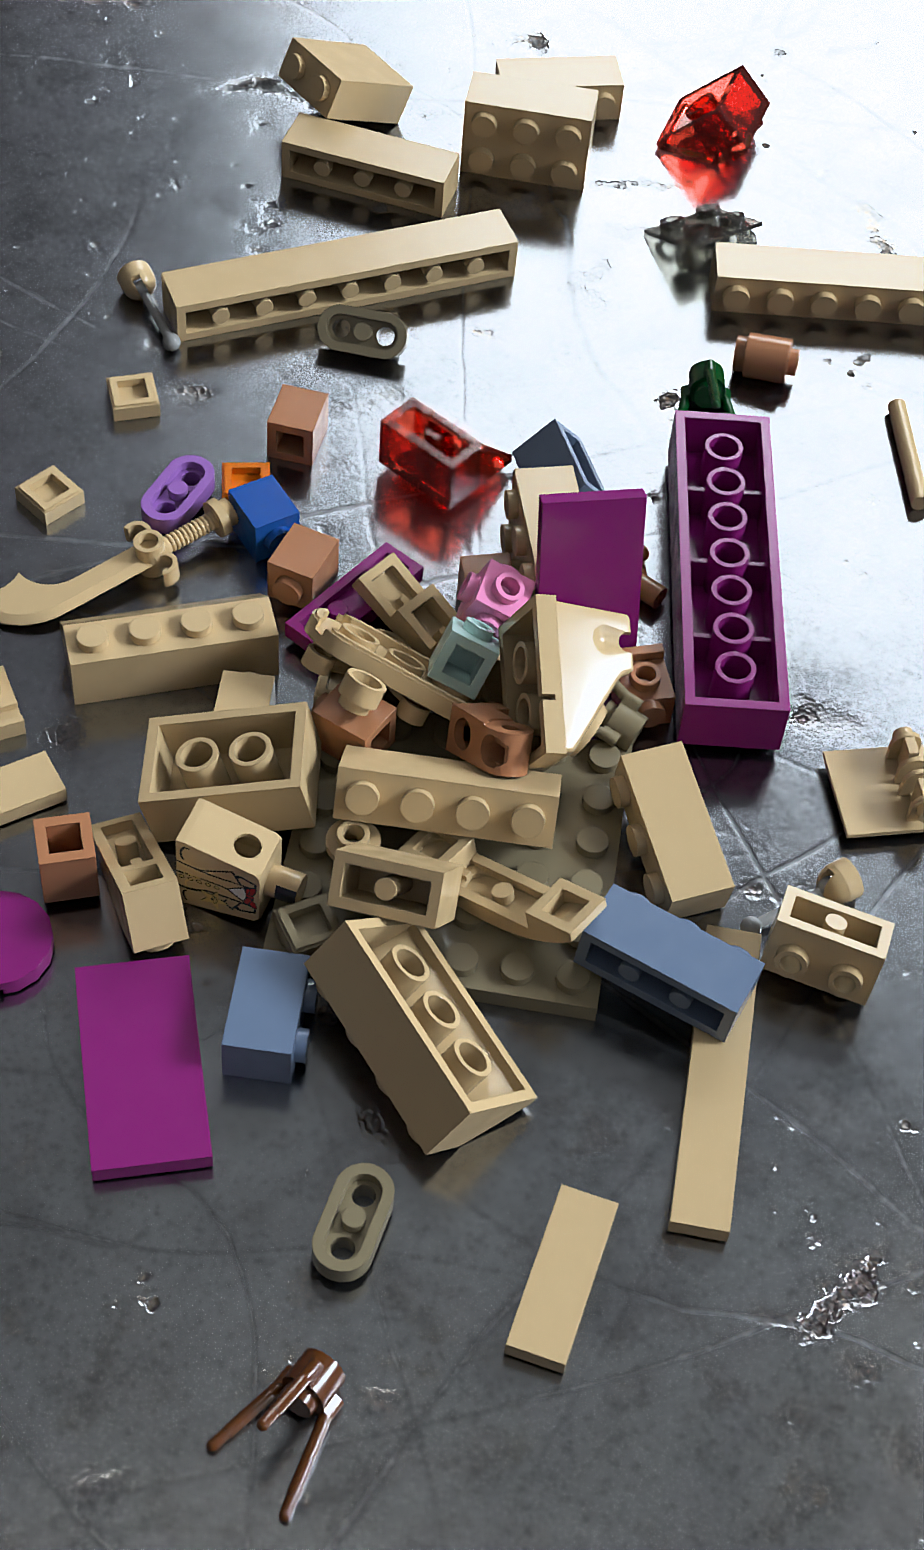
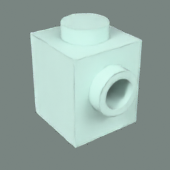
M453 616L429 659L427 676L475 700L499 656V639L493 637L495 631L476 618L467 617L464 622Z

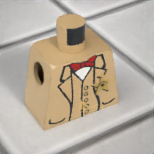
M198 799L175 840L177 879L183 903L255 921L262 917L272 897L290 904L299 902L302 899L308 875L281 865L282 838L276 832L207 800Z

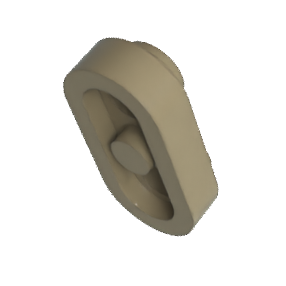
M337 304L327 308L318 320L317 330L321 341L335 351L381 360H392L399 357L406 350L409 343L407 326L400 318L390 313ZM345 320L350 325V332L345 337H338L335 327L337 323ZM384 329H391L394 332V341L388 346H383L379 341V335Z
M370 1163L354 1164L344 1169L335 1181L312 1238V1260L314 1266L321 1275L335 1282L356 1280L366 1273L373 1261L393 1210L395 1194L392 1178L381 1167ZM360 1196H367L374 1203L367 1207H361L356 1205L353 1200ZM338 1248H347L353 1255L348 1259L341 1260L335 1258L332 1252Z

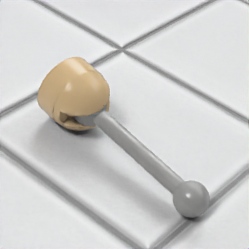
M135 260L125 264L117 274V282L122 291L132 300L144 301L163 335L162 344L164 348L168 351L177 350L181 344L180 338L177 334L171 333L151 297L156 289V279L151 267L142 260Z
M841 857L827 864L819 872L816 889L809 893L845 904L861 897L864 893V886L856 867L850 860ZM779 907L758 918L753 916L744 918L740 924V930L760 934L763 927L774 922Z

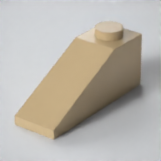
M138 812L92 824L95 853L122 930L133 952L162 951L169 948L174 942L189 939L178 879L141 813Z

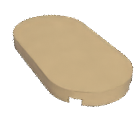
M318 608L313 610L304 627L306 634L329 654L353 668L372 674L386 686L450 720L452 703H483L480 701L484 694L481 691L473 700L428 677L430 658L352 616L338 614L336 619L333 620L327 618L330 613L327 608ZM488 700L487 703H495V702H494L493 700ZM466 721L464 726L470 728L468 722Z

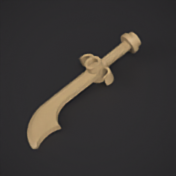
M211 498L203 503L205 514L165 536H162L156 530H152L143 521L128 523L124 526L126 541L131 542L133 540V547L69 581L59 584H39L26 579L18 573L9 584L0 589V623L7 625H32L47 622L75 609L139 573L148 578H156L163 575L165 587L171 586L180 577L178 561L173 552L213 531L220 537H225L232 533L233 526L238 524L237 514L226 498L220 500Z

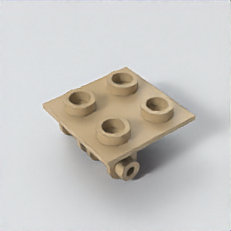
M910 727L896 729L892 734L893 739L890 741L889 747L823 751L822 756L847 838L924 832V747L920 735L913 732Z

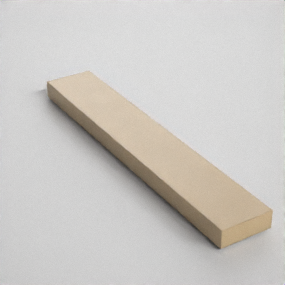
M707 924L705 932L730 945L743 948L752 957L759 960L762 934ZM756 986L725 1042L693 1026L667 1231L725 1242L728 1240L731 1229Z

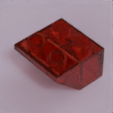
M415 397L410 398L380 421L379 462L448 510L512 462V454L444 409Z

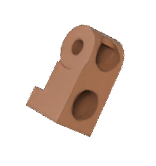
M452 703L446 750L489 774L504 777H523L527 775L534 730L527 725L514 722L508 716L509 709L500 703ZM466 721L470 727V741H464L463 730Z

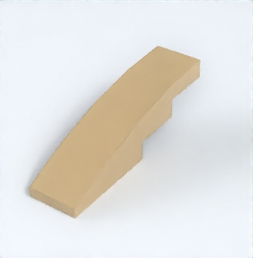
M394 552L361 575L352 584V587L394 634L407 641L411 649L428 658L433 654L450 620L457 614L433 583L426 589H423ZM500 648L499 656L493 666H495L500 661ZM483 683L480 691L484 694L480 701L483 703H487L488 700L494 701L485 683Z

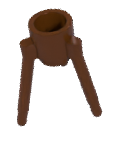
M307 1348L293 1366L287 1365L270 1386L226 1423L206 1443V1449L209 1452L217 1451L268 1406V1410L256 1423L257 1429L262 1432L268 1430L288 1408L303 1418H310L314 1412L318 1414L278 1514L279 1519L283 1522L290 1520L330 1424L344 1406V1402L336 1394L346 1381L343 1369L335 1360L321 1350Z

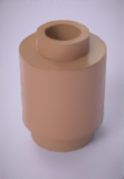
M750 332L749 337L738 335L734 349L732 371L741 372L743 378L785 384L788 375L796 377L801 350L793 348V339L752 332Z

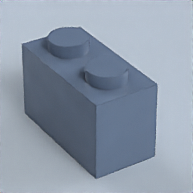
M243 946L221 1043L223 1075L287 1084L292 1083L295 1063H306L311 1029L302 1028L305 1013H316L319 998L316 982L314 979H311V975L304 965L310 958L309 955Z

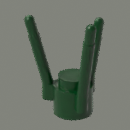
M713 359L695 363L688 373L689 384L680 388L681 400L678 410L688 411L690 402L694 401L702 408L713 407L714 409H719L722 405L724 413L735 414L731 402V391L725 387L724 369L721 364Z

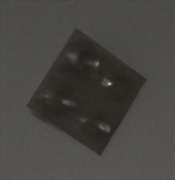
M705 204L696 207L695 213L687 216L673 215L664 217L659 220L660 225L644 229V234L680 246V254L676 256V264L681 271L686 270L689 273H693L710 267L715 242L757 245V237L752 229L763 226V222L746 217L742 211L730 212L721 209L719 204Z

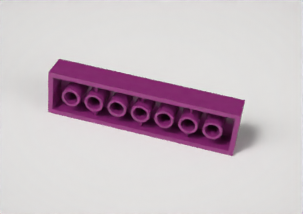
M675 410L668 446L676 741L694 745L780 750L790 714L770 416Z

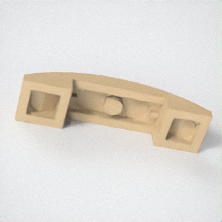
M419 830L398 849V851L464 865L457 906L493 926L532 940L550 943L572 942L607 907L606 898L561 877L549 887L478 854L475 840L471 837Z

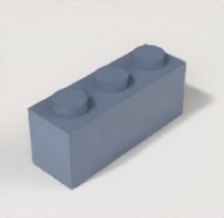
M613 883L604 897L606 898L607 907L583 930L573 962L714 1038L725 1042L749 1000L765 963L752 957L743 948L730 945L701 930L692 921L678 918L650 903L641 894L629 892Z

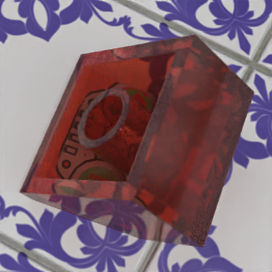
M741 65L680 97L656 145L662 151L715 166L730 158L736 161L751 150V142L756 132L764 123L763 118L770 105V101L745 66Z

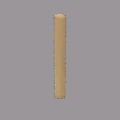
M897 398L888 403L890 420L911 507L915 510L924 509V476L906 402L903 399Z

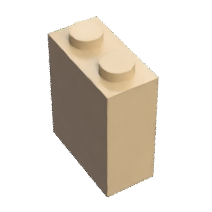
M292 37L278 74L281 79L326 119L398 124L414 88L412 84L365 44Z

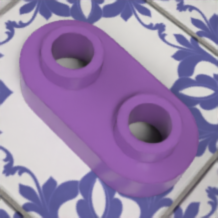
M185 455L171 461L142 496V521L160 534H169L189 523L201 509L203 503L214 492L215 471L213 465L207 459L196 455Z

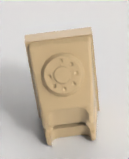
M535 594L498 627L503 706L509 709L508 716L514 722L527 725L534 730L528 770L545 772L565 757L577 755L591 740L607 714L604 703L621 677L633 671V655L630 652L624 651L619 645L621 635L631 634L630 619L627 615L556 601V595Z

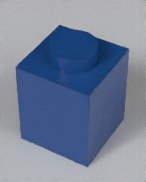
M272 474L228 490L229 502L238 517V524L233 526V530L255 562L271 557L294 523L300 525V512Z

